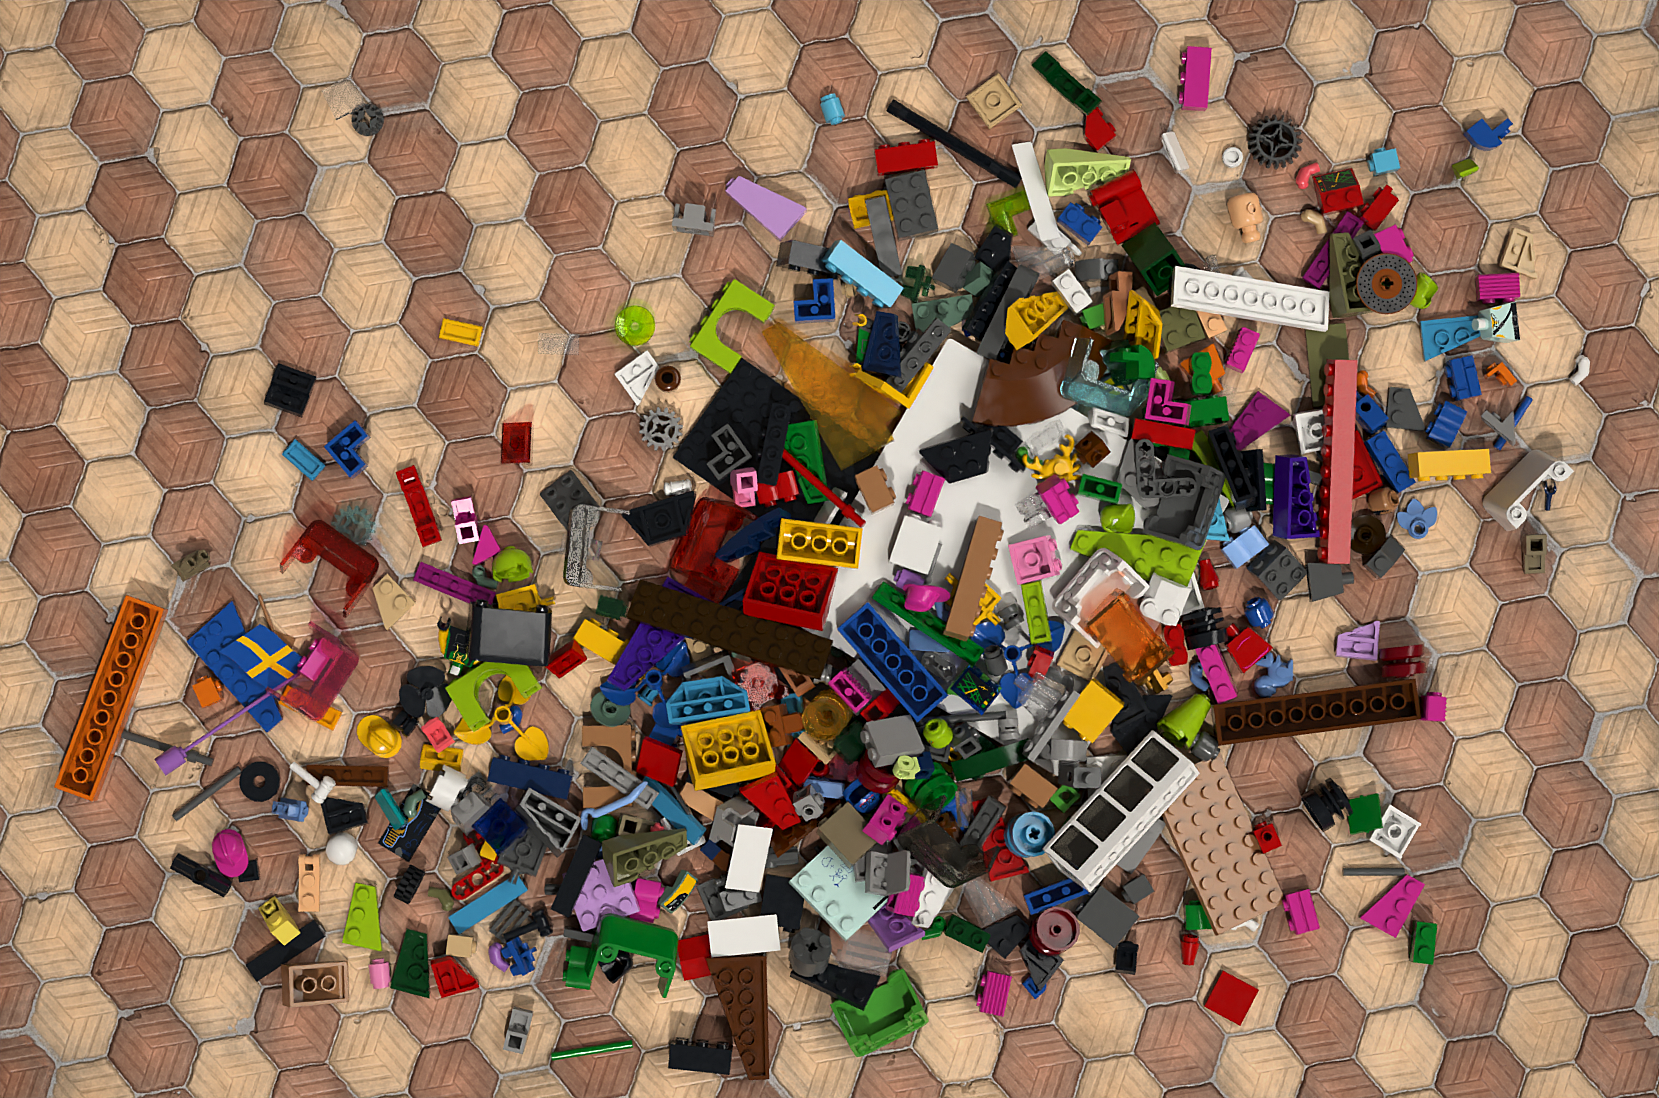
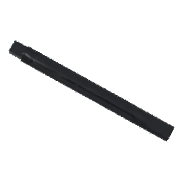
M893 99L886 110L888 113L940 142L1012 187L1017 188L1022 179L1020 174L948 133Z

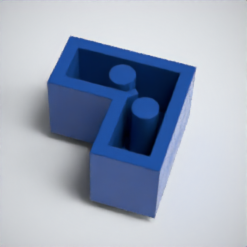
M833 278L813 279L814 300L794 301L795 324L835 321Z
M353 421L329 441L324 448L346 474L354 479L368 467L356 450L371 437L357 421Z

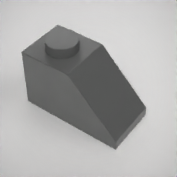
M1389 536L1383 546L1374 552L1362 566L1376 579H1381L1396 563L1405 549Z

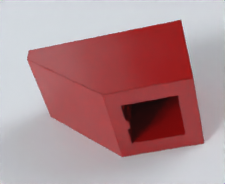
M1098 107L1088 116H1085L1083 136L1096 153L1116 137L1114 133L1116 129L1110 122L1106 123L1102 118L1103 113Z
M887 688L860 714L867 722L882 720L901 703Z

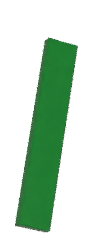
M884 581L882 582L872 599L972 666L976 664L984 652V648L969 638L967 641L943 635L946 625L944 621L929 611L916 612L906 609L904 606L906 596Z

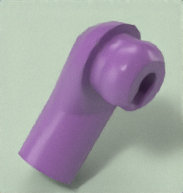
M494 942L488 949L490 962L505 973L510 964L501 958L502 945Z

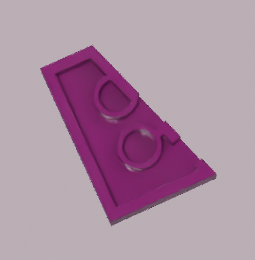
M1258 391L1230 428V432L1233 431L1236 438L1235 446L1237 450L1240 449L1241 451L1289 417L1290 414Z

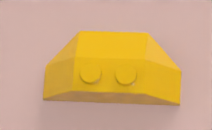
M1130 290L1122 348L1143 345L1149 349L1153 358L1156 359L1159 357L1163 325L1160 312L1134 290Z

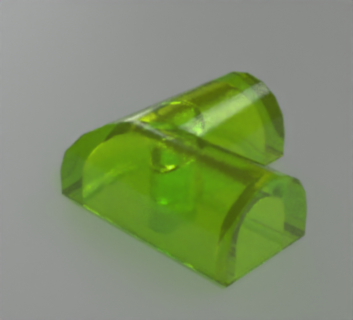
M1025 191L986 204L993 226L997 223L1012 233L1013 237L1018 236V232L1012 216L1031 210Z

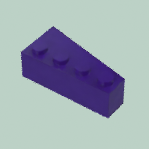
M1293 454L1275 455L1273 536L1284 539L1320 537V532L1317 530L1315 523L1317 515L1313 511L1312 505L1314 497L1309 488L1311 480L1307 457Z

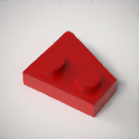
M449 955L430 961L441 998L479 988L478 980L452 956Z

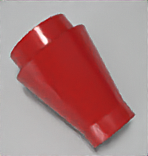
M1211 560L1199 561L1200 586H1203V590L1219 587L1218 582L1220 580L1211 564Z
M1184 934L1182 939H1180L1182 964L1194 965L1201 942L1197 935Z

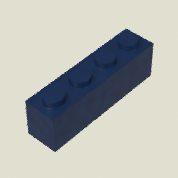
M499 754L498 758L493 757L487 781L523 790L531 788L540 794L568 800L574 776L569 775V770L558 768L556 772L549 770L550 766L538 763V767L530 765V761L518 759V762L510 761V756Z

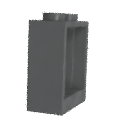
M722 650L682 667L683 674L680 675L683 682L692 681L691 675L724 663L731 682L743 688L727 650Z

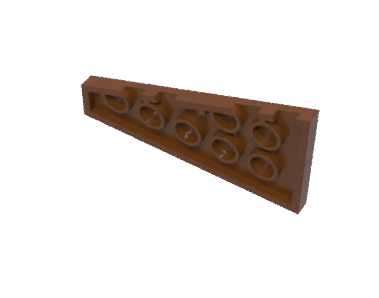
M767 956L705 958L748 1080L770 1079Z

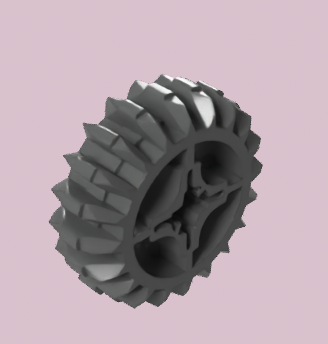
M1274 114L1271 118L1272 121H1270L1268 116L1264 117V122L1262 120L1257 121L1259 127H1252L1255 133H1249L1248 137L1254 140L1248 141V145L1254 146L1249 150V153L1256 152L1253 159L1261 158L1259 165H1262L1265 161L1267 162V169L1270 168L1272 163L1274 169L1277 170L1279 163L1282 168H1285L1286 162L1289 164L1293 163L1291 157L1298 158L1299 155L1295 151H1301L1302 147L1296 144H1301L1303 139L1296 138L1301 135V131L1294 132L1297 124L1291 127L1289 125L1292 121L1291 119H1288L1285 123L1283 122L1284 116L1281 115L1278 121L1277 116ZM1276 127L1274 134L1260 135L1264 129ZM1282 129L1289 135L1291 143H1288L1289 141L1282 137ZM1277 135V142L1280 143V145L1277 144V146L1273 149V142L1270 141V139L1273 140ZM1259 141L1268 147V155L1261 149ZM1278 149H1290L1289 153L1285 156L1274 157Z

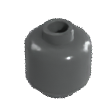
M1205 731L1196 735L1190 749L1192 755L1205 762L1211 758L1215 759L1221 750L1218 748L1217 739Z

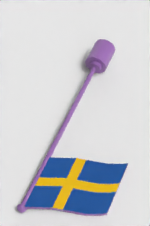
M260 624L219 651L232 659L252 679L270 691L186 748L182 749L181 746L177 748L174 745L156 757L154 760L165 776L186 762L184 759L187 757L186 752L301 675L297 672L299 668L297 664L302 656L294 652L273 631Z

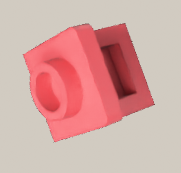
M438 717L428 720L421 727V730L426 734L438 753L455 742L445 724Z

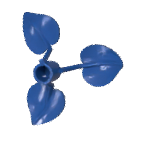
M1049 620L1052 641L1035 645L1055 652L1062 644L1065 626L1059 622ZM992 622L978 624L973 637L970 636L971 640L984 649L990 645H998L1004 651L1005 658L1012 662L1015 674H1005L1001 678L999 685L1002 687L1000 690L1002 697L1014 709H1017L1025 704L1031 696L1033 680L1028 673H1018L1016 662L1021 659L1023 650L1034 645L1029 643L1020 648L1010 645L1006 648L1001 644L1005 640V632L999 624L996 626Z
M681 642L656 664L659 671H648L645 679L642 680L638 687H636L635 682L624 692L606 681L600 685L603 695L616 705L626 706L635 701V691H639L647 684L649 689L658 691L662 700L653 708L652 715L656 724L662 728L680 730L683 725L669 724L666 702L671 697L665 700L660 687L663 684L662 676L668 673L672 677H680L683 674L682 667L690 664L686 643Z

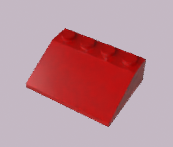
M759 552L743 598V613L748 616L823 631L830 609L838 568L778 560L776 555Z

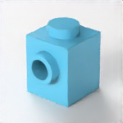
M1384 147L1373 150L1374 153L1369 156L1370 160H1367L1368 169L1370 172H1373V176L1395 172L1400 169L1396 148L1386 150Z

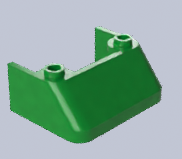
M611 913L603 915L599 920L584 966L587 978L592 980L598 961L604 963L612 962L617 957L619 950L657 959L655 970L661 976L658 989L662 998H666L676 970L678 936L676 932L670 928Z

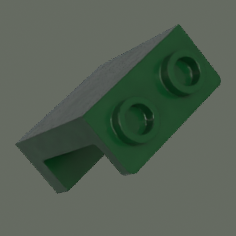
M954 914L951 915L944 930L946 936L983 953L991 936L983 931V928Z

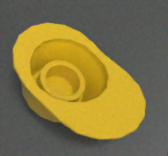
M376 715L366 716L357 726L358 739L375 755L381 758H389L399 752L402 744L401 736L383 718Z

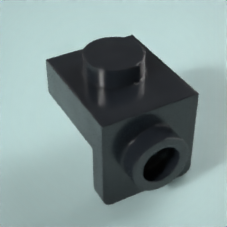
M1131 941L1118 943L1115 973L1135 975L1138 944H1134Z

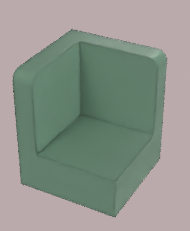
M982 262L977 263L971 272L968 271L963 289L975 297H979L993 278L994 271Z

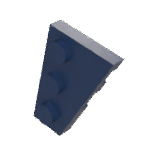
M876 311L862 368L863 371L901 378L899 327L896 314Z

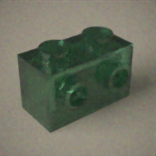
M1128 339L1112 341L1099 350L1102 360L1116 386L1131 385L1137 381L1126 379V363L1110 361V353L1118 352L1119 348L1131 346Z

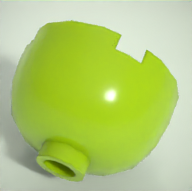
M514 546L503 548L493 559L492 576L498 582H502V579H508V582H517L530 577V572L533 574L530 557L526 552L516 549Z

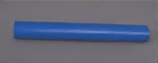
M1529 396L1524 398L1514 414L1515 427L1533 401ZM1500 436L1493 447L1500 451L1506 440Z

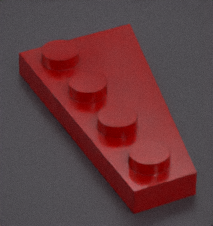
M987 798L971 802L974 818ZM1000 817L982 846L989 882L1029 872L1022 858L1010 852L1005 844V824L1002 817Z

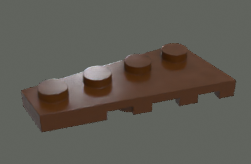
M823 797L825 800L823 813L815 819L812 818L805 821L802 816H799L801 822L784 830L778 825H774L772 827L770 844L777 858L817 828L818 823L822 819L831 817L834 814L832 811L839 804H842L840 799Z

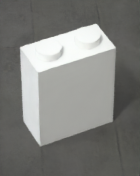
M910 513L909 516L905 515L889 563L928 575L943 528L940 527L938 522L929 520L926 523L920 520V516Z

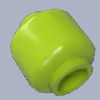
M932 719L927 722L923 729L924 737L933 748L946 747L952 741L953 731L944 719Z

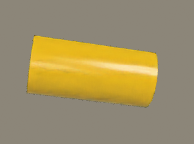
M781 518L776 559L858 569L863 528Z

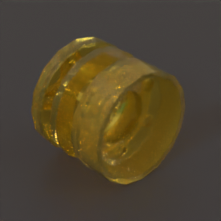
M833 689L823 690L805 708L802 714V723L811 737L821 741H829L835 739L849 724L853 716V710Z

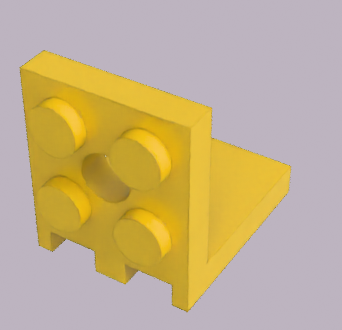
M926 362L902 392L897 391L887 382L861 370H858L855 377L883 397L889 398L893 402L902 404L910 409L934 367Z

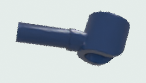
M1545 481V510L1550 511L1552 495L1556 493L1557 489L1555 482L1554 487L1549 489L1547 488V481Z

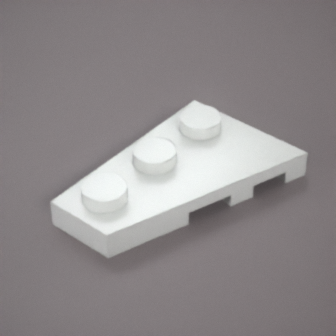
M925 865L922 875L925 877V887L920 893V907L915 913V917L909 916L911 924L929 928L964 874L955 870Z

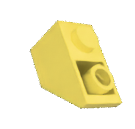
M275 896L258 908L270 932L283 945H286L300 934L296 923Z

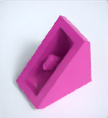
M483 525L472 562L474 565H480L502 551L490 527L487 525Z

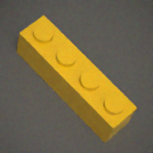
M1489 449L1408 454L1409 479L1417 478L1418 482L1430 481L1431 477H1435L1436 481L1448 480V477L1453 476V480L1466 479L1465 476H1471V479H1481L1483 474L1491 473Z
M584 619L573 639L616 665L630 640L625 639L623 642L617 638L618 633L610 628L607 631L600 628L601 623L595 619ZM644 674L639 680L642 681L643 679H645L646 674Z

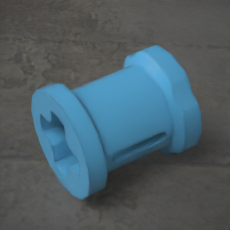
M646 686L637 697L651 707L653 700L659 693L657 690H651Z

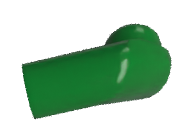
M942 916L935 917L930 929L924 930L925 936L922 937V941L941 936L946 927V921Z

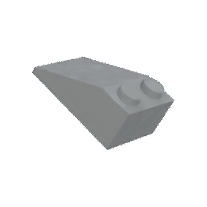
M1129 801L1125 809L1131 812L1137 804ZM1123 813L1118 818L1117 822L1111 829L1106 839L1126 818V816ZM1158 818L1116 865L1132 874L1165 827V822Z

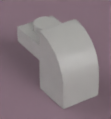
M1049 739L1040 752L1038 759L1086 762L1087 741Z

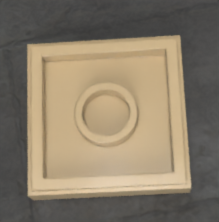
M999 73L966 96L968 102L989 130L1022 107V104Z
M1074 630L1056 665L1089 682L1092 677L1096 678L1111 647L1102 643L1096 648Z

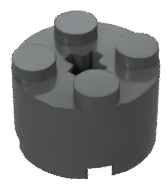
M807 927L801 929L793 937L788 959L792 969L805 977H812L815 974L823 973L828 966L832 951L831 938L819 930Z

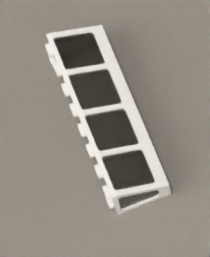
M1152 730L1102 783L1101 787L1062 826L1056 835L1044 846L1043 850L1060 872L1088 892H1091L1200 773L1187 757Z

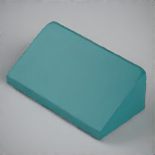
M380 790L375 795V799L394 830H398L406 825L408 821L389 790Z

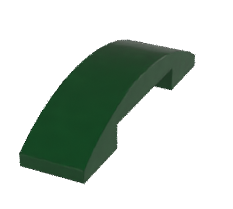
M1046 51L1032 64V67L1049 85L1087 116L1102 102L1090 89H1086L1064 70L1060 63Z
M1029 738L969 756L966 759L963 758L951 762L956 781L966 780L1029 760L1022 754L1024 751L1023 747Z

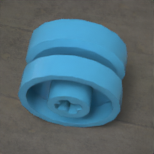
M1034 811L1015 815L1008 821L1004 830L1005 844L1010 852L1023 858L1043 855L1045 853L1043 850L1044 846L1055 836L1054 826L1050 819L1044 814Z

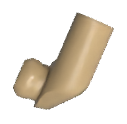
M1312 209L1302 212L1301 219L1304 222L1314 224L1317 235L1327 232L1321 213Z

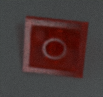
M532 422L502 423L501 464L532 465L534 424Z

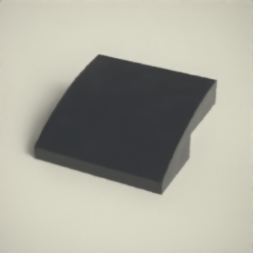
M278 363L264 404L302 418L317 377Z

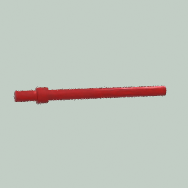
M784 449L782 458L835 504L847 519L850 518L860 528L866 524V521L855 512L856 510L850 504L847 505Z

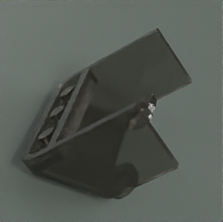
M590 505L573 506L569 513L563 570L564 582L569 586L622 592L621 587L593 584V575L586 568L590 527L597 525L600 513L630 515V510Z
M943 795L923 805L900 830L897 841L905 850L910 851V854L944 886L956 888L990 872L1000 847L996 846L983 852L975 844L961 846L936 823L941 816L940 811L947 799Z

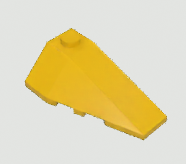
M1057 291L1045 293L1041 296L1035 297L1034 295L1025 299L1024 297L1017 299L1007 310L1005 334L1009 342L1016 350L1030 343L1068 309V306Z

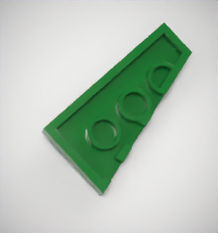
M817 420L789 424L785 449L827 486ZM796 470L799 484L808 504L829 501L825 495Z

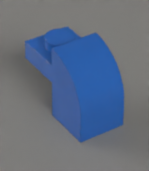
M1507 118L1492 131L1487 123L1480 119L1463 135L1475 148L1490 151L1502 144L1498 136L1502 139L1511 132L1508 128L1513 123Z

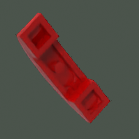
M415 465L395 472L409 506L422 547L424 548L442 541L432 508Z

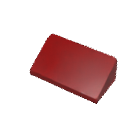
M573 639L550 655L549 665L545 666V668L560 679L585 662L587 656L578 642Z

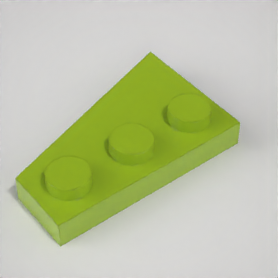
M355 883L342 943L383 951L377 887Z

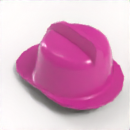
M905 584L903 586V590L906 593L904 606L906 609L916 612H927L933 607L935 602H945L951 597L947 590L937 586Z
M231 829L222 830L217 833L212 842V852L218 869L228 877H237L243 874L247 869L249 860L241 835Z

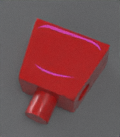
M1232 623L1226 628L1231 640L1224 646L1241 673H1245L1273 649L1270 644L1249 627H1245L1240 632Z

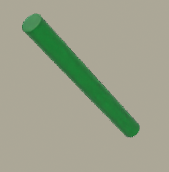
M632 1040L552 1052L551 1057L552 1061L629 1049L633 1048Z

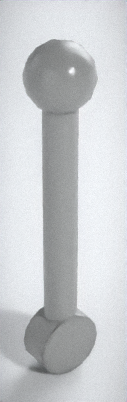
M938 543L928 575L924 578L925 584L932 582L931 576L942 547L940 543Z

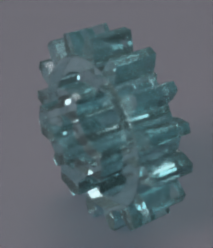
M347 506L346 512L340 509L341 515H334L337 522H331V524L336 526V529L331 530V533H337V536L334 538L335 541L342 540L340 546L343 547L347 543L348 549H351L353 545L356 549H359V544L367 546L366 540H373L370 533H376V531L371 529V526H374L376 523L370 522L373 516L372 514L366 516L367 510L365 508L360 512L359 506H356L354 510H352L351 506ZM355 514L362 516L365 521H358ZM347 517L345 524L340 526L342 520ZM352 523L358 525V528L355 529V532L349 530V527L352 526ZM366 529L365 535L360 539L361 532ZM342 534H349L352 541L345 539Z

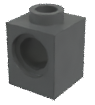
M1141 873L1122 885L1123 891L1121 894L1126 902L1131 901L1132 904H1135L1155 891L1145 875Z

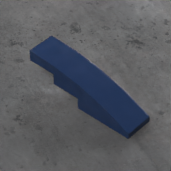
M777 508L759 517L729 539L715 553L716 558L729 563L760 550V542L775 536V528L780 526L781 518L791 519V514L781 508Z

